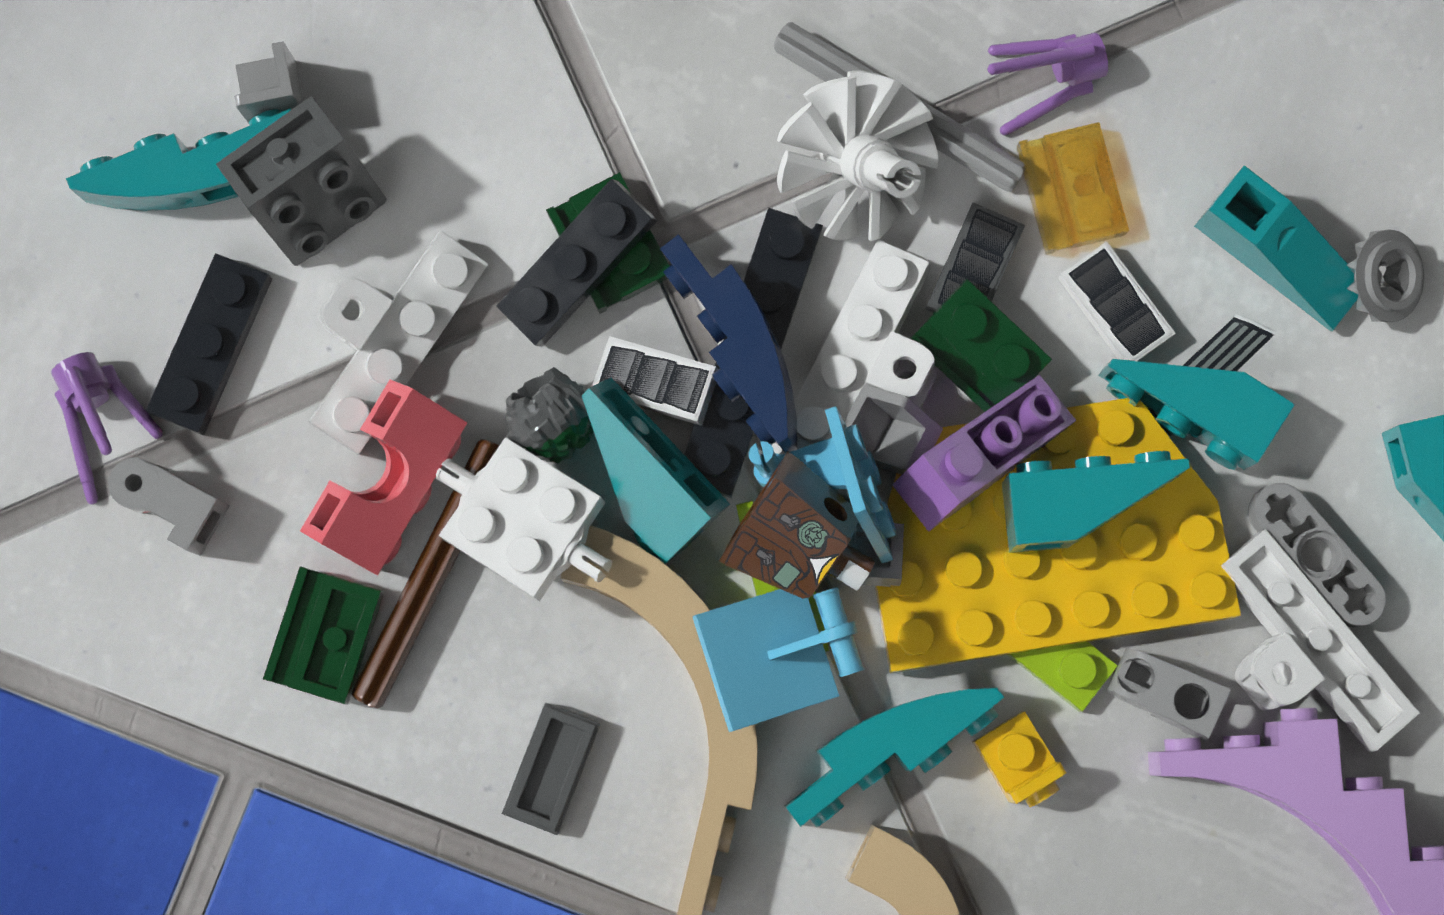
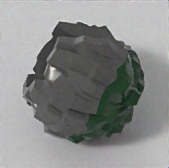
M555 367L545 371L544 375L525 382L523 387L517 390V393L513 392L506 399L505 419L509 430L507 435L509 440L546 462L558 464L562 460L571 459L576 449H582L591 441V436L594 433L581 396L584 393L583 386L578 385L576 381H571L568 375L563 374Z

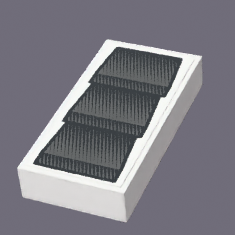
M1107 241L1062 272L1058 277L1064 288L1117 359L1139 361L1176 334Z
M609 336L593 385L612 377L640 408L702 426L717 383L712 374L718 368Z

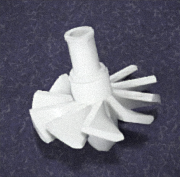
M848 71L847 77L817 84L803 94L808 104L786 122L779 132L777 141L819 152L821 159L786 150L777 175L779 191L784 193L822 175L833 173L825 186L791 201L796 216L803 224L813 229L833 196L845 189L844 203L823 234L833 240L841 241L857 237L858 200L864 191H867L869 194L868 240L870 241L880 239L893 226L900 214L885 191L896 198H900L910 214L914 215L918 211L924 194L926 169L917 164L937 169L939 158L932 133L926 123L933 119L931 112L918 97L902 86L903 83L876 73Z

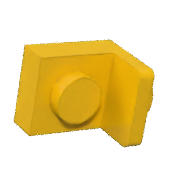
M1021 711L972 741L1009 803L1017 804L1025 800L1027 805L1032 807L1060 790L1055 780L1067 772L1061 762L1055 761L1025 711Z

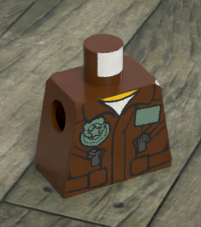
M788 451L732 534L719 560L728 567L802 599L810 598L827 574L857 591L875 564V560L848 544L858 523L851 503Z

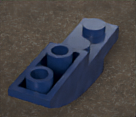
M678 234L660 248L672 264L663 272L683 299L694 293L705 307L697 317L717 344L721 342L709 352L720 367V369L712 374V377L732 403L741 396L754 412L752 416L746 419V422L760 441L768 442L771 445L777 442L785 453L797 450V417L792 385L785 359L760 305L732 264L712 278Z

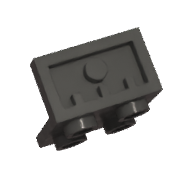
M313 96L307 98L216 164L247 209L294 266H298L308 258L320 253L326 245L355 224L367 219L373 211L382 206L387 200L347 141Z

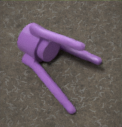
M1094 32L1080 37L1071 34L1056 39L991 45L988 49V53L991 56L1040 53L989 64L987 70L991 75L1052 65L1057 81L1059 83L1068 81L1069 86L1002 125L1000 133L1003 136L1009 135L1069 100L1093 93L1092 80L1105 77L1108 73L1107 53L1100 36Z
M84 352L64 359L52 369L51 374L59 388L54 395L63 411L86 501L89 504H95L98 501V496L77 412L84 414L91 433L103 455H109L112 452V447L96 408L108 401L109 395L106 390L110 389L153 438H161L163 431L123 385L113 365L101 367L94 353Z

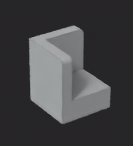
M284 41L272 43L273 58L235 65L241 93L234 96L236 108L248 124L250 119L257 114L273 109H278L281 112L288 109L292 110L303 102L296 60Z
M866 384L863 385L844 421L847 427L857 424L867 452L871 451L877 467L901 475L924 453L934 447L943 430L940 425L908 397Z

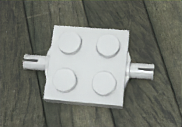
M506 437L487 465L477 472L476 475L464 469L450 458L446 459L441 465L459 477L458 479L440 468L437 470L436 480L443 482L462 495L458 508L439 536L540 602L554 579L571 565L592 577L596 582H601L606 577L601 570L588 563V561L609 572L612 560L605 558L585 545L589 527L606 503L601 496Z

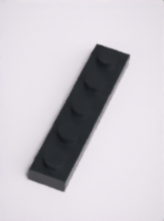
M768 207L743 282L760 305L782 350L823 225L816 223L813 229L803 224L797 216ZM715 363V366L720 369L719 365ZM716 383L702 426L694 424L684 455L721 495L732 498L754 433L746 419L752 416L754 412L742 396L732 403Z

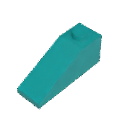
M610 377L589 387L581 396L624 521L634 530V536L638 544L646 552L653 556H658L666 564L684 551L731 504L614 379Z

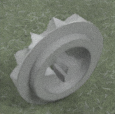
M1391 229L1370 232L1367 240L1355 244L1357 259L1347 264L1354 273V282L1347 289L1358 294L1356 310L1369 313L1372 322H1397L1412 313L1422 295L1424 285L1422 259L1415 244L1402 232ZM1380 266H1386L1387 270L1384 275L1379 270ZM1382 277L1387 284L1386 287H1380L1379 283Z

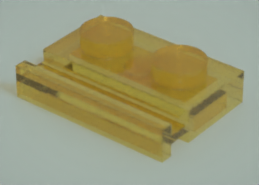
M1099 122L1047 134L1043 138L1028 141V139L1019 141L1016 149L1019 160L1024 162L1026 166L1024 178L1045 255L1066 248L1073 249L1122 237L1129 232Z

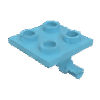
M836 406L826 409L825 413L832 438L789 453L796 456L833 489H847L853 512L882 563L891 561L893 557L887 538L895 536L897 533L888 505L885 501H881L877 486L881 485L882 482L871 451L867 452L857 424L847 427ZM761 441L763 454L757 443H755L749 450V459L755 465L754 475L758 483L764 487L785 454L775 453L771 444Z
M838 587L813 595L825 628L821 632L818 631L808 598L802 599L782 589L692 616L729 732L839 697L823 647L825 643H830L839 671V677L865 670L853 634L858 633L855 621L848 622Z

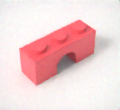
M390 379L360 429L375 438L385 451L386 467L383 476L373 487L360 492L349 491L330 480L300 532L378 576L383 566L392 561L398 553L402 543L401 535L412 516L422 510L428 502L432 491L431 484L436 477L437 470L441 469V464L446 459H452L458 451L461 443V433L467 422L415 389Z

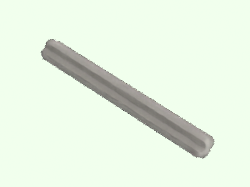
M788 22L781 29L774 43V49L777 53L825 82L847 77L848 71L875 73L793 22ZM923 102L933 117L932 120L926 123L932 133L937 150L1004 191L1010 192L1016 187L1025 172L1026 166L1024 162Z

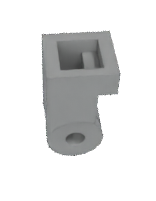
M138 457L127 458L119 462L111 471L108 480L110 494L118 504L142 514L154 513L175 526L167 540L199 556L202 555L230 506L167 470Z
M1131 648L1125 649L1107 689L1108 693L1118 699L1150 712L1151 716L1181 729L1182 732L1200 738L1201 741L1210 738L1231 691L1228 687Z

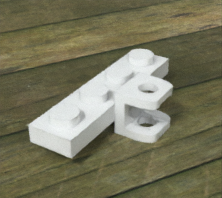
M439 231L392 300L359 279L346 278L339 282L320 309L318 317L322 325L331 334L357 351L308 422L359 455L371 437L360 429L388 381L391 379L407 385L488 266V263L444 232ZM345 299L354 300L359 305L360 313L355 320H348L341 313V305Z
M877 240L794 402L797 417V449L832 438L825 410L836 406L845 421L864 384L904 395L911 399L918 407L922 408L936 380V372L933 368L935 364L934 356L922 344L898 333L930 272V261ZM903 375H912V377L907 379L900 378Z
M1266 529L1258 532L1221 565L1234 581L1237 595L1272 636L1249 653L1240 662L1235 671V680L1259 709L1266 711L1295 703L1316 688L1368 752L1379 750L1420 714Z

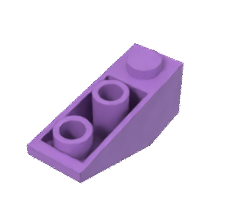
M1038 375L924 453L892 485L925 528L931 531L1016 468V465L1024 462L1062 433L1076 419L1043 378Z

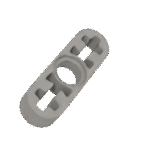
M1275 483L1254 494L1248 506V517L1257 532L1266 529L1347 627L1371 624L1382 615L1386 606V594L1380 582L1297 488L1285 483ZM1269 497L1274 502L1284 498L1290 505L1284 514L1291 524L1297 527L1303 525L1306 521L1311 529L1295 536L1288 545L1283 537L1293 533V531L1281 519L1273 523L1268 521L1265 515L1270 511L1271 507L1266 501ZM1309 539L1322 540L1330 548L1331 562L1328 568L1322 572L1312 571L1303 563L1301 551L1303 545ZM1345 566L1349 570V574L1339 579L1350 590L1361 588L1365 590L1367 596L1362 600V604L1367 610L1363 612L1358 609L1348 612L1344 607V604L1349 599L1345 590L1339 584L1330 585L1326 589L1322 582L1338 575Z

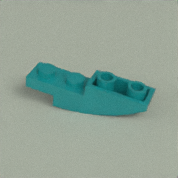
M273 109L257 114L250 119L249 126L231 134L216 132L198 140L195 144L196 148L190 151L174 133L168 136L165 134L150 135L137 141L133 146L134 150L115 158L102 156L84 163L80 167V173L66 178L69 188L86 203L114 209L139 211L177 210L205 206L237 198L239 196L216 164L291 111V109L283 112Z
M998 688L965 689L935 694L903 703L867 718L816 750L830 770L788 802L785 808L800 827L811 820L817 828L844 807L838 797L857 783L864 791L886 775L891 768L885 760L891 755H894L905 771L911 772L919 765L922 771L927 773L953 752L947 745V742L964 729L972 737L995 720L999 714L993 706L1005 697Z

